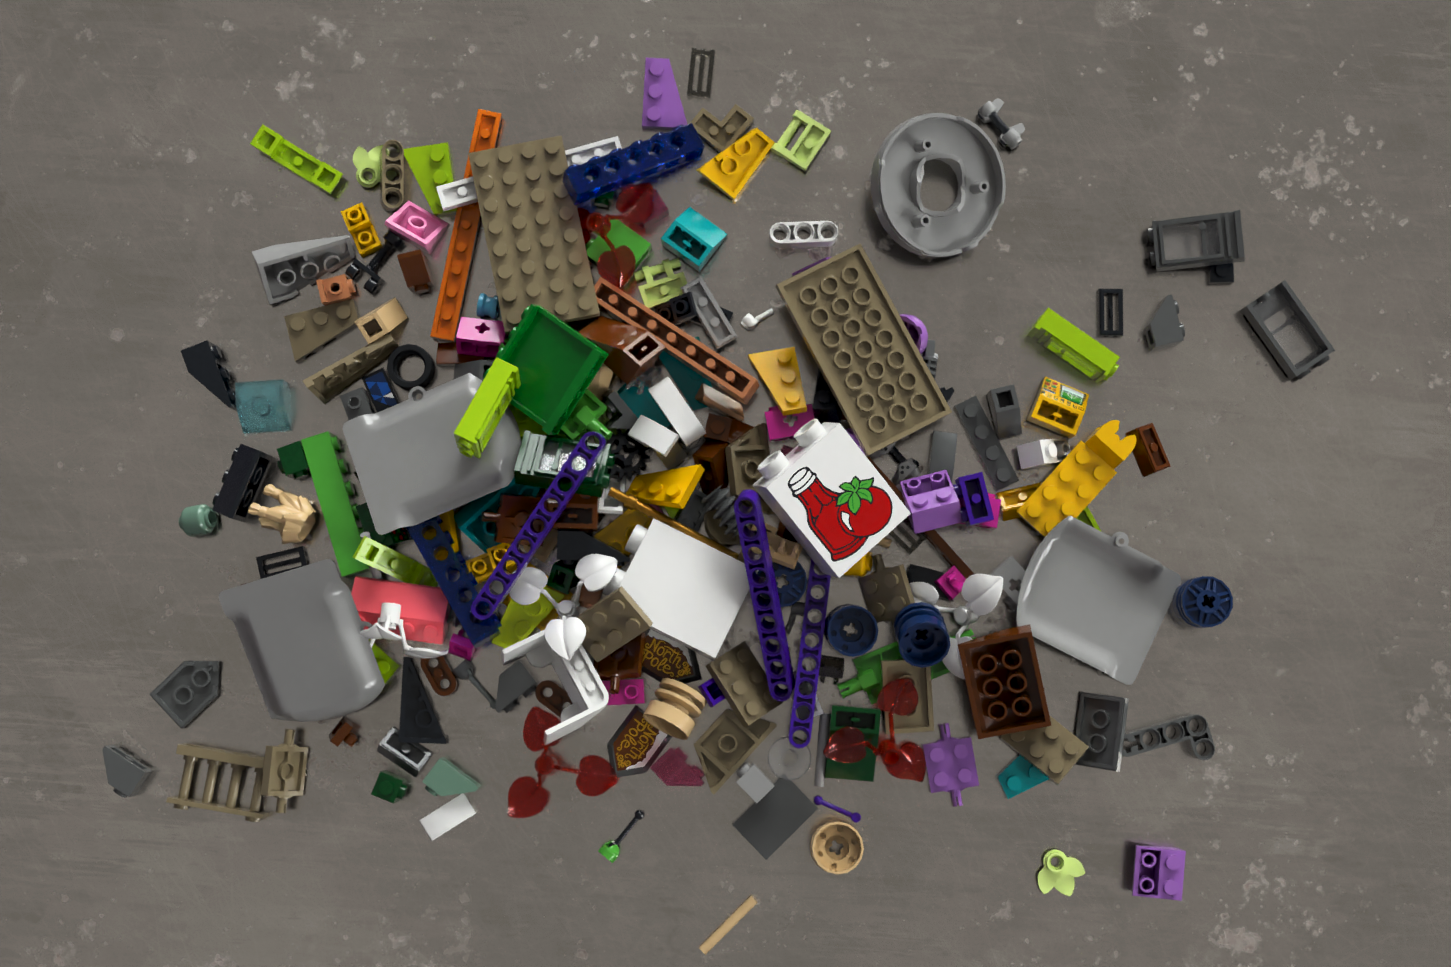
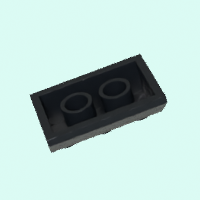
M240 444L239 448L237 447L232 454L231 460L233 462L230 469L226 470L223 475V486L220 492H217L213 498L212 504L214 507L212 510L231 519L245 522L249 514V506L256 498L273 457Z

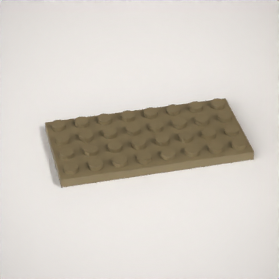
M562 136L468 153L505 335L510 334L511 330L519 325L522 320L521 315L528 306H531V304L542 306L564 323L600 316Z
M861 243L775 286L866 457L952 413Z

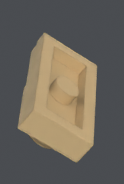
M767 532L772 562L795 569L803 548L801 544ZM751 547L754 553H762L759 548Z

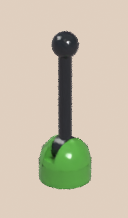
M637 810L635 817L616 841L606 842L598 852L614 863L620 852L619 843L636 822L643 819L644 812Z

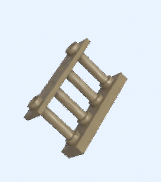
M188 743L178 744L176 754L184 755L185 764L179 795L167 797V803H173L174 808L188 810L190 806L246 816V821L260 822V819L268 817L269 812L259 811L262 799L260 794L265 757ZM198 758L207 759V764H209L202 800L188 798L194 765ZM222 762L231 763V768H233L226 805L212 802L219 765H222ZM246 766L255 767L254 772H257L250 809L236 807L242 770H245Z

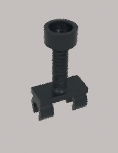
M390 230L383 236L385 244L371 259L370 263L365 266L355 258L345 272L353 280L359 276L362 269L372 277L368 279L363 287L371 294L384 281L375 274L376 267L379 266L391 249H398L404 242Z

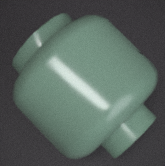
M206 504L186 507L179 517L180 528L190 537L210 534L217 525L215 511Z

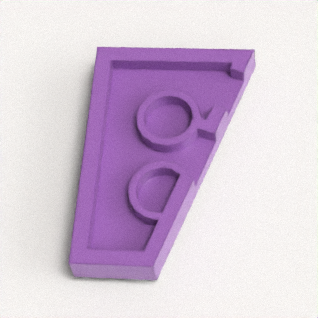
M646 58L642 129L689 131L669 59Z

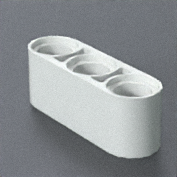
M832 221L779 222L771 227L769 240L772 246L780 249L829 247L837 240L838 227ZM829 229L833 232V237L826 239L821 235V231ZM801 230H806L810 237L800 239L797 233ZM783 231L786 234V238L777 240L774 237V233Z
M668 376L648 389L686 447L706 434L705 429Z

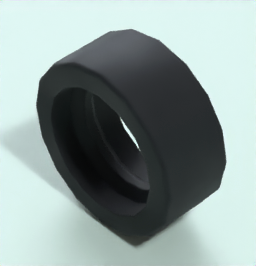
M406 344L399 346L388 358L387 371L389 377L397 386L404 390H411L416 386L425 387L434 375L433 359L425 349L418 345ZM416 354L424 361V373L419 379L406 381L399 376L397 364L404 355Z

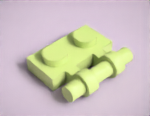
M668 258L662 260L661 264L652 267L647 265L642 267V270L633 272L636 281L646 279L647 284L638 287L643 303L649 309L670 301L669 299L683 294L681 287L687 284L684 273L674 274L672 270L681 267L679 258L670 261ZM666 272L667 277L656 281L653 280L652 276Z

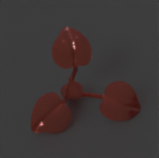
M651 183L634 185L619 195L616 208L619 212L623 213L622 215L606 214L604 217L598 212L590 213L584 208H577L585 245L589 242L590 233H595L601 236L610 247L611 251H605L600 255L597 262V270L602 278L618 288L623 287L631 279L635 270L636 260L634 253L629 247L622 245L615 249L606 234L611 229L610 220H623L627 217L631 223L638 224L649 219L655 206Z
M900 678L887 683L880 690L877 698L879 709L889 711L890 739L883 740L878 748H876L868 741H864V735L859 729L844 727L836 731L825 746L823 754L827 758L842 763L858 762L866 756L865 747H868L876 756L880 755L883 764L886 765L888 772L892 776L923 782L926 772V760L922 748L916 743L906 742L899 749L894 735L893 714L907 715L913 712L918 704V693L912 680Z
M533 707L525 720L523 739L531 751L537 752L544 748V752L535 761L538 783L531 777H520L512 783L508 793V816L527 818L540 813L546 807L549 794L544 788L540 787L543 783L544 775L551 776L557 770L579 774L576 779V785L581 793L587 796H599L617 784V774L608 761L595 755L583 757L579 764L580 770L559 766L557 760L547 754L549 751L548 746H555L561 738L545 745L543 739L545 731L560 724V721L554 715L538 707Z

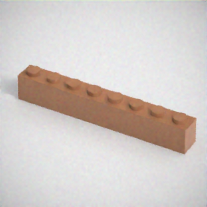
M600 277L594 285L598 307L620 322L647 330L665 346L663 351L743 404L747 405L760 385L755 377L604 278Z

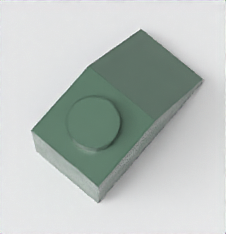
M444 757L439 758L422 781L426 784L425 789L434 796L438 794L440 796L475 792L481 787L479 783Z

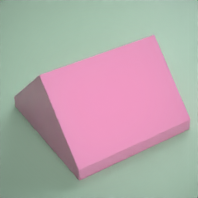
M407 201L385 221L384 225L396 236L431 255L449 223L416 204Z

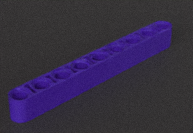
M587 432L582 436L473 601L471 612L475 618L485 620L497 612L604 450L606 440L601 433ZM593 435L599 439V446L595 450L590 449L587 445L588 438ZM578 456L583 457L586 462L585 468L581 471L574 467V460ZM564 477L569 478L572 482V487L569 491H564L560 486V481ZM549 498H554L558 502V508L554 512L547 508ZM537 518L544 522L542 532H537L533 528V522ZM522 539L530 542L531 549L528 553L523 552L519 547ZM508 560H513L517 564L515 573H510L506 569ZM494 581H500L503 584L501 594L493 590L492 585ZM481 601L489 604L490 611L488 614L480 611L479 604Z
M746 489L736 499L734 512L769 691L773 699L783 702L790 698L795 685L794 673L760 497L756 491ZM742 500L750 501L753 507L744 506ZM746 524H754L757 530H749ZM751 547L759 548L762 553H754ZM761 570L766 576L760 577L755 571ZM760 593L768 594L770 599H763ZM770 616L775 622H768L764 617ZM769 639H775L779 644H771ZM773 662H780L783 667H777ZM777 684H783L787 689H781Z
M812 559L810 560L788 735L790 745L797 749L806 747L811 739L831 579L830 575H818L815 573L814 566L816 564ZM814 587H820L824 591V596L820 599H815L811 595V590ZM818 611L821 615V620L817 623L809 621L808 613ZM813 634L818 638V644L815 647L806 645L805 637L807 635ZM806 658L812 659L815 662L814 670H804L802 661ZM807 682L812 686V693L805 696L799 692V685L801 683ZM804 706L809 710V717L807 719L801 720L797 718L796 709L798 707ZM803 731L806 734V742L796 744L793 741V733Z

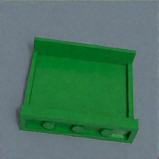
M531 304V306H528L523 311L521 322L511 330L508 336L509 341L505 347L498 351L496 357L519 368L521 385L519 389H514L515 395L514 397L511 396L510 404L543 427L542 430L548 435H558L609 354L542 306ZM487 369V371L484 373L483 379L487 375L489 369Z

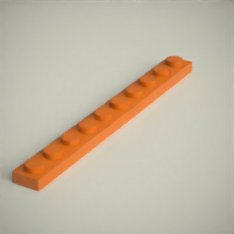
M478 109L469 153L495 148L502 118L501 113ZM469 155L463 179L473 177ZM478 202L457 208L432 325L431 338L455 342L481 218Z

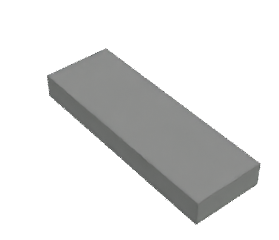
M701 276L681 287L683 294L692 292L697 317L716 349L738 338Z

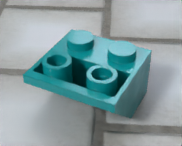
M689 207L674 220L661 237V243L669 251L700 272L728 234Z

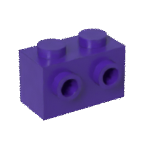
M979 472L958 477L953 487L958 499H960L962 523L965 522L966 527L994 520L983 473Z

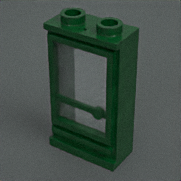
M525 430L514 468L515 484L548 489L579 441L533 434L531 431ZM587 442L588 447L592 450L597 449L599 444ZM611 444L605 445L604 450L575 492L576 494L602 498L603 489H608L610 474H607L608 469H613L615 454H611ZM578 456L574 460V467L579 471L583 470L586 465L585 459ZM564 477L560 481V486L564 491H569L572 487V482L569 478Z

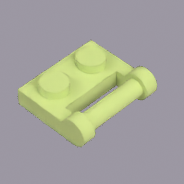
M796 110L792 115L793 120L778 142L773 144L771 151L806 172L830 136L831 130L803 112ZM800 124L806 125V128L790 151L786 149V145Z

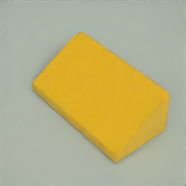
M1042 482L996 493L997 499H1001L1000 512L1003 521L1020 518L1021 516L1016 511Z

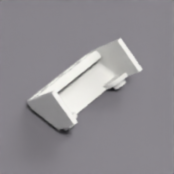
M544 629L502 650L501 662L503 666L524 655L534 667L541 668L551 663L573 703L561 712V723L545 731L543 739L545 745L579 729L607 706L609 694L582 644L575 651L570 661L565 660L550 648L545 639Z

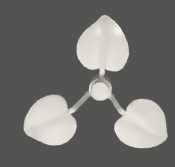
M590 554L580 559L575 568V574L580 581L577 584L573 602L563 600L557 603L543 589L548 582L546 574L534 567H526L510 590L509 595L512 600L521 605H529L536 602L540 597V593L545 595L554 608L557 609L560 618L548 622L545 628V639L557 655L570 661L586 636L584 623L576 618L579 615L577 607L580 605L579 598L582 585L584 584L585 588L590 592L603 589L614 577L618 561L614 557L601 554Z
M987 574L969 576L962 587V596L968 603L958 608L936 606L939 594L932 585L925 582L909 583L915 603H928L939 609V611L954 613L955 621L962 626L956 633V638H950L948 654L942 661L952 674L965 679L958 644L973 639L968 636L961 637V634L968 629V624L975 623L979 616L989 614L996 607L1003 589V577Z
M382 603L380 617L372 627L359 633L361 636L371 638L369 642L371 648L375 639L384 638L386 640H401L404 649L403 653L416 658L429 659L448 653V649L440 652L409 646L406 642L403 628L404 620L400 619L401 605L396 603ZM396 626H398L400 636L389 630H396Z

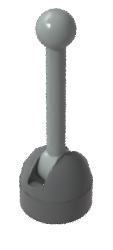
M465 659L452 671L453 674L461 680L469 679L490 702V707L495 709L496 700H493L472 676L473 666Z

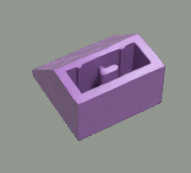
M947 470L900 481L905 506L911 513L908 518L915 534L962 522L959 499Z
M1136 845L1132 896L1182 901L1186 851L1172 847Z

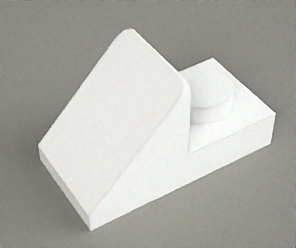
M613 475L610 477L608 489H603L602 498L600 497L598 513H624V503L607 494L611 487L625 493L626 476L618 480V475Z

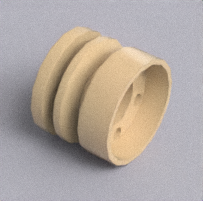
M663 678L659 684L660 688L655 692V696L660 701L651 700L643 717L650 725L665 734L681 740H687L695 726V722L690 717L699 718L701 714L700 709L705 707L707 701L690 686L674 679Z
M843 822L825 823L817 828L811 837L809 846L811 857L815 864L822 870L833 874L848 873L856 868L862 859L864 851L863 840L858 831L851 825ZM832 841L842 845L838 849V854L829 850L832 847Z

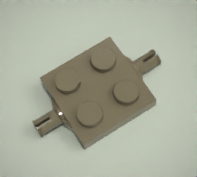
M882 554L871 556L876 570L870 575L859 578L868 611L871 612L877 623L892 621L894 627L896 615L902 608L915 603L904 565L885 567Z
M285 729L284 743L278 746H266L260 795L277 798L276 813H286L288 798L303 796L308 747L294 744L296 731L294 729Z

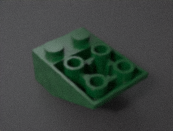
M840 705L830 706L825 778L874 781L881 709Z

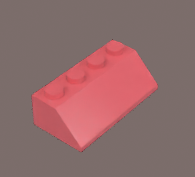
M355 577L351 595L361 621L374 625L380 617L382 603L400 604V619L404 620L403 628L406 640L443 644L448 634L449 623H447V619L450 613L451 589L368 577ZM396 626V630H389L400 636L398 626Z

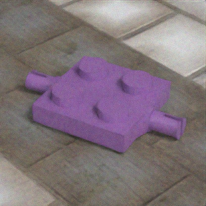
M945 723L946 733L944 732L943 724H939L941 739L934 743L923 744L931 793L951 792L953 807L957 806L956 797L958 798L959 806H962L960 791L967 787L979 786L971 737H951L949 723Z

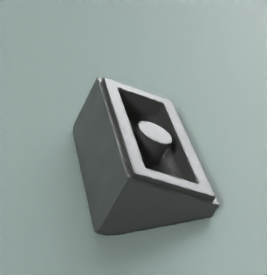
M392 727L379 743L377 751L412 776L417 777L433 753L418 743L398 742L399 730Z

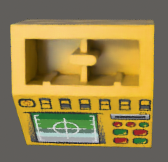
M1044 377L1027 421L1071 439L1076 435L1083 419L1089 394Z

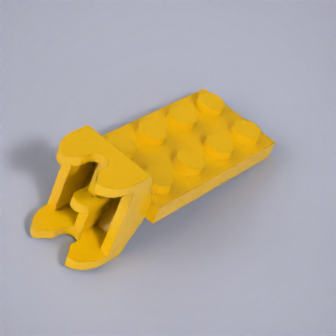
M1111 420L1094 430L1085 442L1079 441L1016 511L1019 516L1044 538L1058 523L1068 516L1077 518L1117 474L1114 469L1133 451L1136 445L1135 435L1126 436L1120 440V437L1115 434L1119 430L1120 421Z

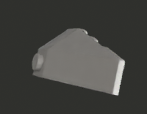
M349 235L277 244L252 251L269 305L293 298L299 294L298 291L309 284L312 286L318 278L327 272L332 273L355 258Z

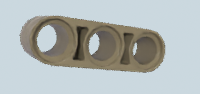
M396 140L385 142L380 153V203L383 209L392 212L399 209L404 198V150L401 143ZM388 147L395 148L398 151V156L395 158L389 157L386 154V149ZM386 172H396L398 180L389 181L386 178ZM394 194L398 198V203L396 205L388 204L385 198L386 195Z

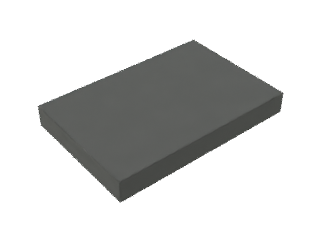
M1081 692L1075 736L1089 746V749L1075 765L1120 772L1129 698Z
M783 773L774 782V787L758 803L754 802L732 825L767 860L818 808Z

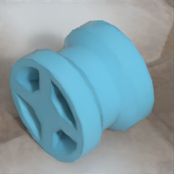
M481 293L477 303V316L483 317L486 315L490 316L491 319H497L500 309L498 296L488 297L486 294Z

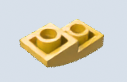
M362 202L341 211L348 231L352 235L362 258L382 248L383 245Z
M501 543L486 549L487 553L465 561L474 585L489 579L510 547L509 543ZM508 560L506 569L511 568L516 563L513 560Z

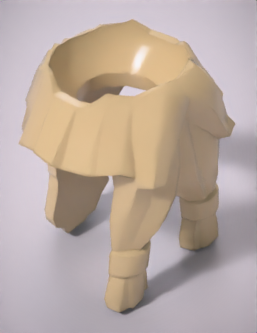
M272 484L266 485L263 494L278 499L280 506L269 508L252 503L249 506L248 513L260 516L259 523L262 528H271L279 531L282 544L303 542L316 522V511L308 499L302 498V496L298 497L294 494L283 492Z

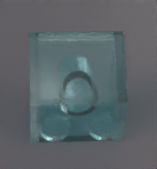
M282 379L235 383L236 408L244 434L292 430L290 384Z

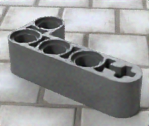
M1187 714L1125 732L1124 741H1135L1137 745L1131 744L1126 746V750L1123 749L1122 756L1129 757L1185 741L1187 750L1193 758L1208 760L1215 753V745L1206 719L1198 714ZM1195 718L1199 723V727L1193 732L1189 728V723ZM1170 725L1176 729L1175 736L1171 739L1166 735V729ZM1146 732H1150L1153 736V740L1149 745H1145L1143 742V735ZM1203 742L1206 746V751L1204 754L1199 755L1196 748L1199 743Z

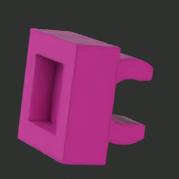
M953 565L934 582L951 600L962 591L966 578Z
M460 629L458 635L453 633L449 642L448 653L471 661L475 652L476 634H472V637L468 639L463 637L464 630Z

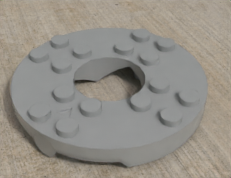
M928 113L904 121L885 138L873 163L871 195L879 221L895 242L906 250L924 257L954 256L976 247L978 242L994 224L999 209L1005 200L1006 179L999 152L990 137L978 125L964 117L945 113ZM932 159L942 160L950 165L957 177V197L954 203L945 211H931L925 208L920 198L922 184L921 169L926 161Z

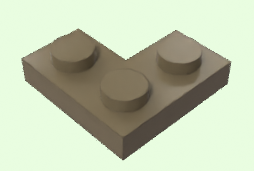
M737 104L734 105L722 121L702 108L689 123L688 128L718 152H722L744 134L753 123L754 118Z

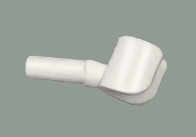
M771 308L755 318L748 313L742 319L741 324L747 330H752L761 320L774 314V311Z

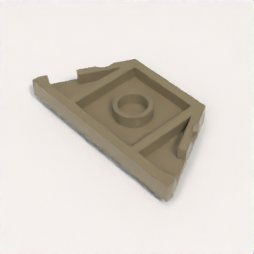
M766 423L757 424L725 447L731 496L734 495L735 498H738L743 490L752 489L756 491L752 485L762 477L757 468L770 456ZM759 495L762 511L768 515L775 514ZM742 500V502L752 506L750 501Z
M726 709L695 742L694 747L711 793L715 794L776 728L777 725L774 722L759 718L744 728L735 712Z

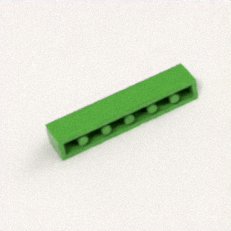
M327 431L302 439L301 443L341 576L348 578L370 571L369 565L353 558L361 543L360 534L364 530L361 527L356 510L358 504H354L352 497L355 494L351 481H347L345 473L348 472V467L345 459L340 458L338 451L341 449L338 437Z

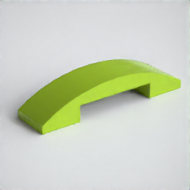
M263 124L250 145L275 162L329 194L332 193L343 176V173L325 162L319 161Z
M366 536L363 537L353 555L354 559L405 583L436 587L442 577L441 573Z

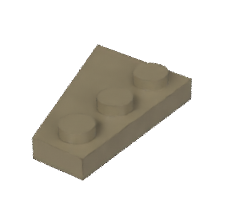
M354 299L284 316L295 362H300L311 352L319 350L330 340L341 336L356 326L354 321L359 319Z

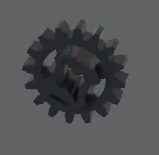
M617 429L616 435L612 434L609 440L606 439V445L616 441V449L611 450V454H615L614 463L621 466V468L614 465L613 469L609 468L611 470L609 474L610 477L615 473L618 474V480H621L623 475H626V478L631 480L632 473L638 477L641 474L640 469L645 470L647 467L643 461L646 462L650 459V456L645 454L650 450V447L647 448L628 436L627 434L630 429H627L625 433H622L621 429ZM621 450L626 454L629 453L627 458L624 455H619ZM639 456L638 463L632 467V459Z

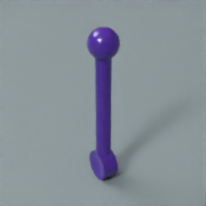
M821 796L814 798L816 805H823L850 817L853 822L861 820V816L857 812L851 813L824 801Z

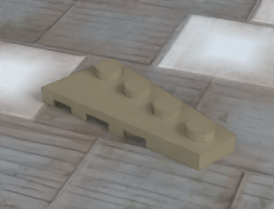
M388 333L304 379L303 383L325 404L388 359L391 353L399 347V344Z

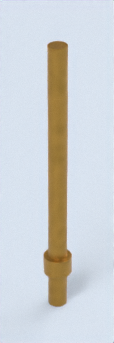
M611 487L607 494L624 503L623 506L630 510L635 509L735 559L739 556L738 553L640 502L638 497L631 493L627 495Z

